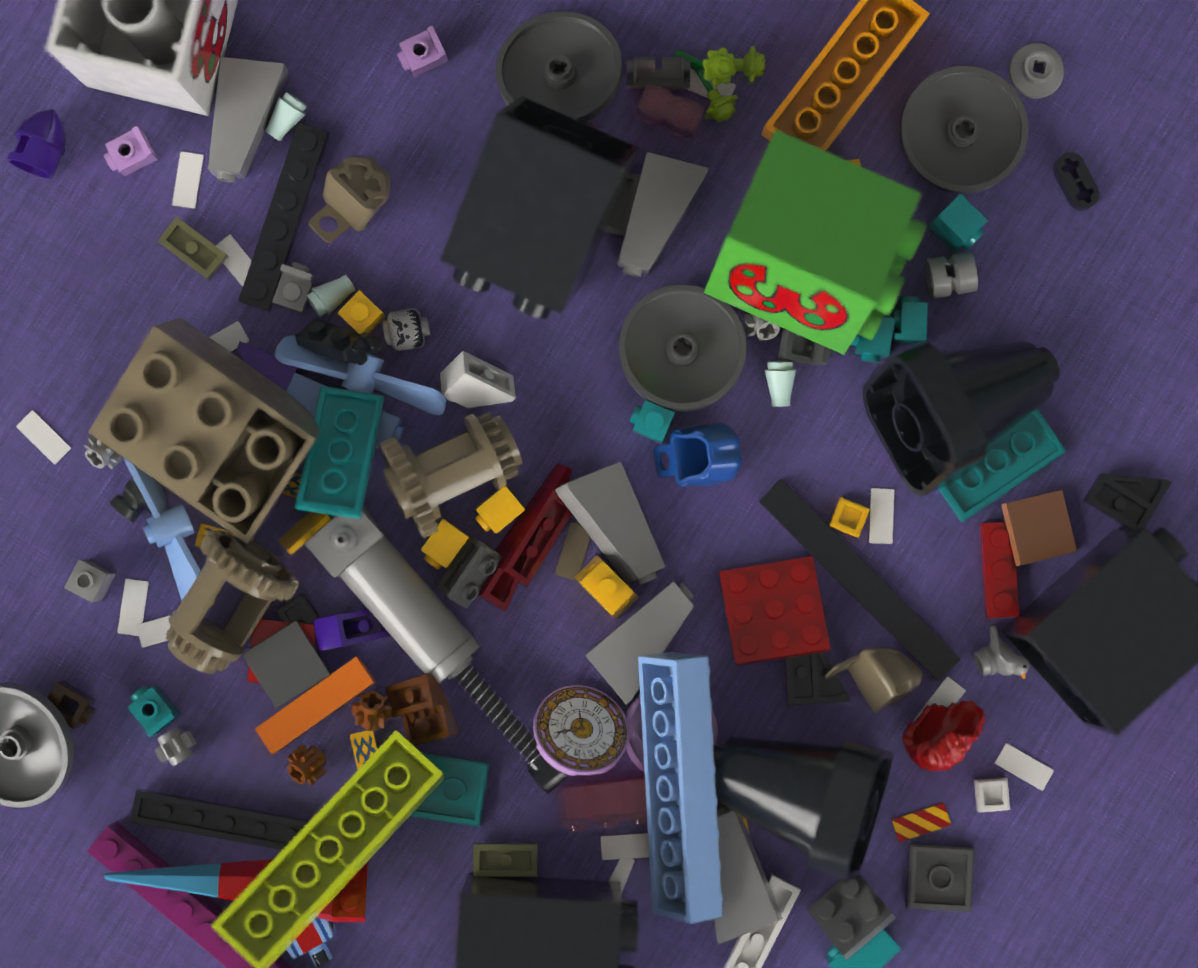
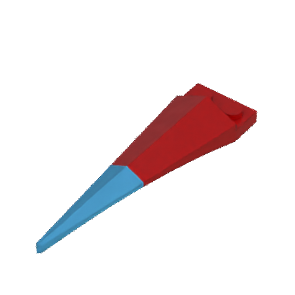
M274 859L108 872L104 874V877L109 881L164 888L235 901ZM369 861L316 918L332 922H365Z

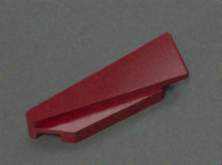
M559 464L554 466L525 507V511L519 515L495 549L503 558L498 563L494 573L490 575L479 591L478 597L506 612L518 583L528 587L572 515L555 490L570 482L569 475L572 474V470L568 466Z

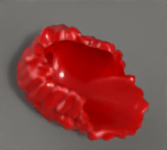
M963 700L959 704L952 702L949 707L937 705L936 703L931 706L927 705L916 721L909 723L907 729L903 731L902 742L905 744V751L909 754L910 759L924 770L931 772L949 770L955 764L964 760L965 754L970 751L972 743L977 741L979 733L983 732L982 726L986 721V714L973 700L968 702Z

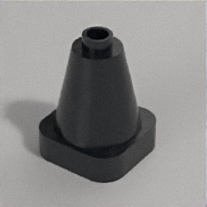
M1027 341L944 355L934 345L922 343L888 358L864 384L863 402L867 415L902 480L912 492L919 496H925L959 480L985 458L987 448L1047 401L1053 393V383L1059 378V366L1054 355L1047 348H1037Z
M730 737L724 748L713 745L716 769L715 793L719 803L808 855L809 869L848 881L859 874L865 860L888 783L894 754L891 751L856 740L846 741L843 746Z

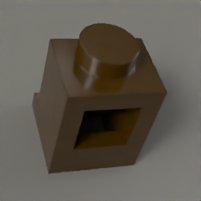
M65 680L56 682L47 699L57 707L70 728H79L81 724L87 725L96 712V709L92 707L96 699L69 685L70 683ZM71 700L78 702L79 707L77 711L70 709L69 704Z

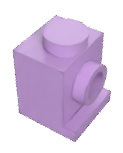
M433 26L399 43L402 51L397 53V56L404 71L411 69L414 77L448 62L447 55ZM422 46L426 49L423 55H416L414 53V50Z
M138 126L131 128V131L105 144L108 150L104 154L107 164L112 171L118 169L125 177L158 160L145 133ZM130 146V153L127 156H122L121 151Z

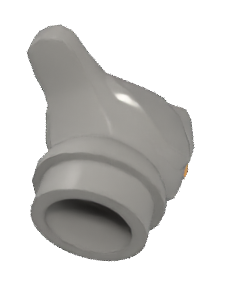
M995 625L990 626V642L988 647H981L980 650L975 651L973 654L979 673L982 676L994 675L997 672L1004 676L1015 674L1025 679L1026 673L1029 670L1028 660L1015 653L1012 648L1000 639Z

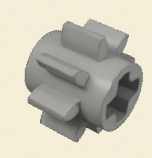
M750 313L743 315L746 322L745 329L749 337L756 334L759 341L774 338L779 333L780 328H782Z
M93 435L88 438V442L84 445L87 448L85 452L87 460L96 468L101 469L108 465L112 470L122 461L120 454Z
M179 727L157 738L161 746L154 751L161 763L169 760L173 767L193 756L194 754L190 747L197 743L190 730L182 734Z

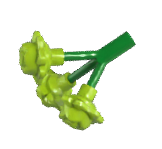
M755 46L750 47L749 53H746L744 58H735L724 47L717 51L709 50L707 53L708 59L704 60L679 49L673 56H684V60H690V69L697 73L708 92L706 96L711 102L704 118H713L718 123L731 118L733 113L736 112L734 105L738 97L737 95L721 96L718 89H714L712 86L717 87L722 83L729 84L731 81L730 76L734 75L736 71H743L744 75L748 77L749 83L753 84L755 77H762L764 75L766 61L764 59L765 55L756 52Z

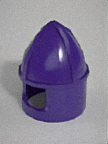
M49 109L38 111L23 121L15 133V136L19 139L14 152L9 153L7 161L18 169L46 179L53 178L60 158L65 153L66 142L62 121L55 110Z

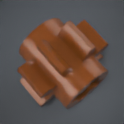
M376 691L359 694V703H352V715L355 716V725H361L368 731L377 730L380 727L385 728V719L392 718V707L388 706V696L383 697Z
M302 744L287 757V760L290 762L287 766L288 774L298 784H304L307 781L312 786L327 773L325 768H323L327 762L326 757L315 746H310L307 749Z

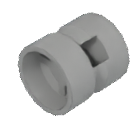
M970 251L952 254L949 260L944 256L925 259V279L929 295L932 299L949 297L952 291H956L960 295L978 290L976 263Z

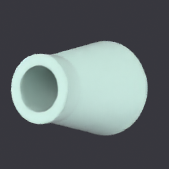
M285 92L283 97H278L265 132L281 141L306 115L304 110L307 105L292 94Z
M344 275L336 280L312 288V292L306 297L314 311L321 317L324 314L330 315L355 291V287L347 275Z
M768 361V369H765V375L771 397V406H790L796 369H793V361Z

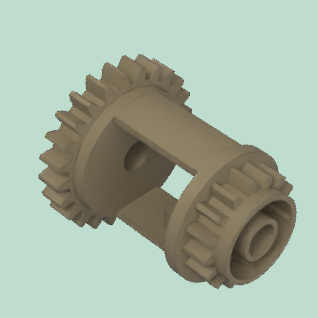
M487 412L476 418L473 414L464 417L467 431L416 455L413 454L407 444L401 446L395 437L379 443L380 451L387 467L382 471L388 487L404 518L411 517L423 538L439 531L435 521L441 517L438 504L489 480L499 490L506 487V480L518 475L517 467L522 465L521 455L509 428L500 415L493 418L491 413Z
M212 529L208 531L200 544V549L203 550L202 553L207 556V562L178 609L174 610L169 618L171 626L166 633V639L170 641L168 644L170 652L186 665L207 674H214L217 670L222 672L227 669L231 661H238L243 654L244 645L270 603L276 599L288 601L299 586V581L296 580L295 575L290 573L291 570L283 567V563L264 547L253 541L246 544L237 536H232L229 532L225 534L220 530L215 531ZM225 581H228L246 592L223 629L205 618L204 615L209 607L215 604V597Z

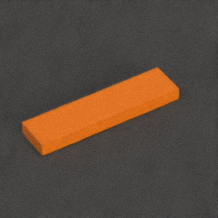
M356 656L255 728V731L270 753L274 755L376 683V680L361 658Z

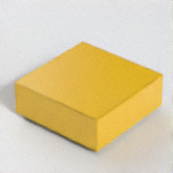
M840 497L828 526L859 538L870 508Z

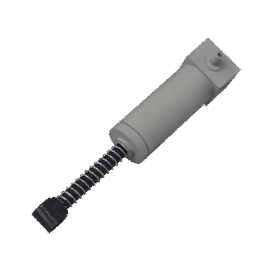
M364 506L361 520L336 516L305 543L308 549L334 578L340 577L424 674H432L438 683L446 677L449 680L456 678L459 681L458 685L461 684L465 688L464 691H468L470 697L475 699V704L478 703L481 706V710L487 713L486 717L489 716L492 719V723H496L497 729L503 731V736L506 735L509 738L508 742L511 741L515 745L514 748L520 751V755L523 754L526 758L525 761H529L527 765L528 772L547 794L552 792L570 775L555 769L542 757L537 749L535 736L531 735L529 729L523 726L524 723L519 722L518 716L515 717L512 714L513 710H509L506 707L507 704L501 701L502 697L498 698L495 694L496 691H492L490 685L484 682L485 678L479 676V672L473 669L474 666H470L473 660L471 655L481 645L474 637H471L468 630L387 539L390 535Z

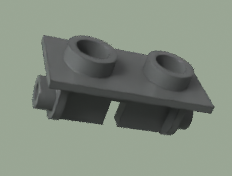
M633 56V60H627V88H636L638 90H648L650 88L679 90L690 88V60H684V56L662 57V67H655L656 57Z

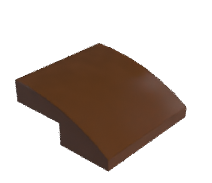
M425 674L386 686L389 704L392 707V718L402 716L406 738L413 746L459 735L450 704L432 674Z

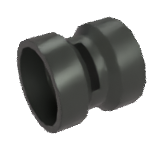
M130 478L124 485V495H115L110 504L123 517L134 523L140 517L139 508L142 509L147 504L136 482Z

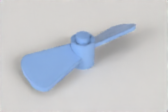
M295 335L284 337L276 347L274 355L279 362L344 379L342 386L347 388V390L373 394L374 389L432 415H442L446 408V398L439 391L381 374L380 371L384 359L367 353L368 360L361 366L348 361L342 362L298 346Z
M124 458L134 481L153 515L146 518L148 525L143 527L149 544L156 543L158 548L165 546L180 598L183 601L201 572L183 539L194 534L190 519L183 504L169 509L161 483Z

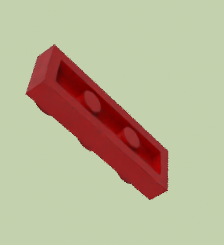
M980 523L985 618L1019 617L1017 569L1006 523Z

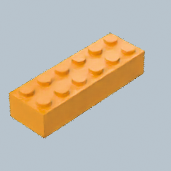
M860 0L765 124L761 135L770 141L775 129L827 151L923 26L930 13L913 0Z

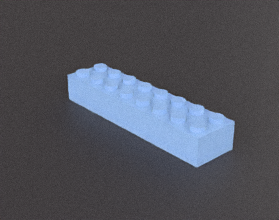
M674 652L638 656L652 912L690 924L722 917L723 896L720 883L721 863L718 847L719 830L717 827V797L715 793L716 769L713 757L714 735L711 722L712 701L710 698L708 656Z

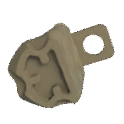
M353 156L345 158L339 165L328 171L323 191V198L327 205L310 219V228L327 243L333 242L350 226L356 231L365 230L367 223L375 212L388 200L391 188L390 174L382 169L373 157ZM330 216L337 221L338 228L333 232H326L320 227V220L323 217Z
M867 648L860 654L836 665L825 675L826 679L848 669L862 696L875 714L912 693L920 685L923 677L921 669L907 656L898 650L888 648Z

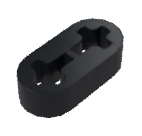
M1072 152L1065 153L1059 157L1054 163L1053 172L1072 208L1079 211L1088 210L1097 203L1099 190L1084 160L1080 155ZM1064 160L1068 164L1074 163L1076 165V168L1072 171L1076 180L1073 179L1070 172L1064 173L1062 171V167L1065 165ZM1077 183L1083 192L1087 190L1090 192V196L1087 198L1088 203L1084 199L1078 201L1076 196L1080 193Z

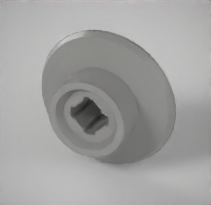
M1043 43L1026 44L1020 47L1010 59L1008 66L1009 79L1013 87L1020 94L1029 98H1044L1053 94L1060 87L1064 78V64L1058 52L1052 47ZM1034 64L1043 66L1042 74L1033 72Z

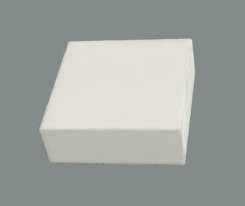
M1007 777L974 779L977 812L1010 810Z

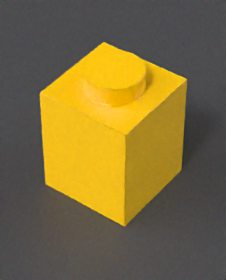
M360 290L337 312L358 334H370L386 317Z
M506 486L495 491L475 508L479 514L475 519L486 532L492 529L497 534L524 512L525 508Z
M442 519L438 525L439 531L432 534L421 548V551L426 554L423 559L438 570L441 566L448 569L470 538L446 519Z

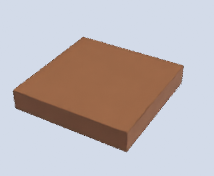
M1062 490L1001 504L1016 566L1077 552Z

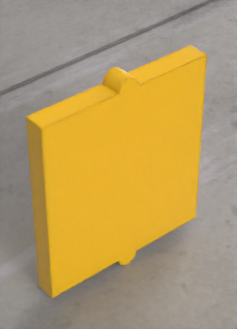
M309 512L300 521L296 522L278 541L292 555L332 519L327 514Z

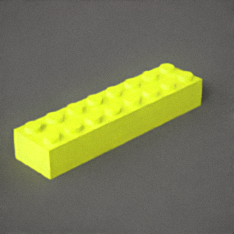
M395 730L211 927L254 968H269L444 780V774Z

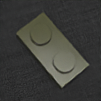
M177 216L157 240V242L209 281L228 258L226 253Z
M538 843L473 844V877L538 876Z

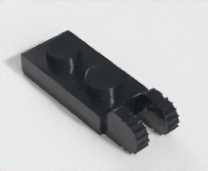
M318 319L307 324L305 328L295 335L297 345L342 362L348 361L360 366L367 362V353L374 355L381 349L380 342L375 336H370L368 333L358 334Z

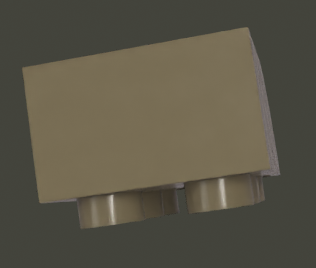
M177 318L154 325L88 433L248 544L318 438L319 428L311 414L287 391L184 319Z

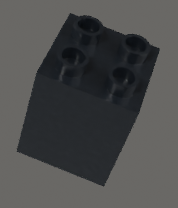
M521 96L499 111L495 116L440 261L455 267L452 278L466 288L479 292H488L491 284H494L514 293L515 296L512 304L523 313L542 319L548 318L551 310L562 314L584 283L640 147Z
M1159 527L1153 533L1147 530V528L1113 530L1019 614V617H1015L1006 625L1001 632L1085 726L1118 736L1198 664V582L1196 583L1179 565L1188 554L1182 544L1165 528Z
M468 873L459 897L455 968H634V965H619L618 958L619 951L637 952L638 901L621 900L620 882L543 877H473L472 873Z

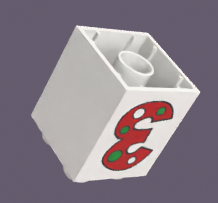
M58 0L46 50L86 87L209 116L218 82L220 58L224 57L238 0Z

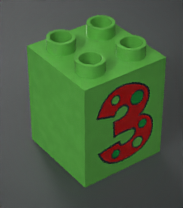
M775 129L727 236L704 293L844 355L856 335L869 340L874 338L884 314L888 315L896 302L905 280L900 274L906 260L912 259L927 226L926 223L912 218L921 193Z

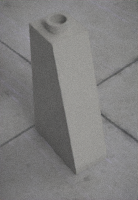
M228 57L220 58L208 170L214 176H217L216 180L235 182L236 178L245 179L272 116L278 97H280L288 78V69L284 63Z
M647 152L618 261V267L623 268V273L635 277H641L642 273L649 274L704 183L708 167Z
M621 461L555 489L563 503L626 583L638 579L640 585L657 578L655 572L666 567Z
M672 581L585 654L626 705L633 699L640 688L638 656L663 653L694 607L690 602L694 595L683 582L677 586Z
M728 807L717 810L718 847L721 863L720 883L723 896L722 917L714 918L716 938L719 944L783 919L742 816L734 811L730 812Z

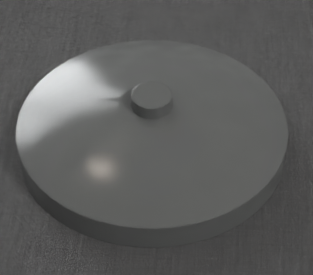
M566 11L545 13L531 18L518 26L503 43L496 61V80L500 94L507 106L521 96H524L583 123L596 117L608 107L620 88L623 75L621 52L611 32L600 22L589 16Z
M975 66L949 67L926 78L909 97L901 116L900 141L909 165L925 182L945 192L972 194L995 186L1015 169L1027 145L1028 118L1025 107L1017 92L999 75Z
M671 285L649 293L631 309L621 329L619 358L627 381L642 398L671 411H694L716 403L733 388L745 363L746 337L738 315L728 303L705 294V289L698 286Z
M0 683V804L15 808L35 806L54 795L67 781L74 761L72 735L60 711L44 695L21 684Z

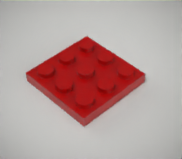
M813 556L719 571L735 666L830 651L831 648Z

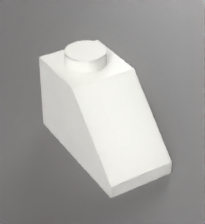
M462 351L440 373L442 394L449 401L456 402L466 408L512 402L516 398L513 375L465 351Z

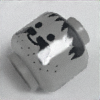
M417 308L391 311L388 314L387 320H383L386 344L392 345L396 351L421 348L424 346L425 336L431 335L428 317H421L420 311Z

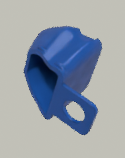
M725 423L714 425L702 424L684 430H674L670 435L671 444L654 448L657 475L660 478L675 475L676 482L681 487L688 485L714 486L722 482L732 481L738 475L742 464V457L739 451V437ZM663 452H666L669 457V467L667 470L663 468L661 463Z

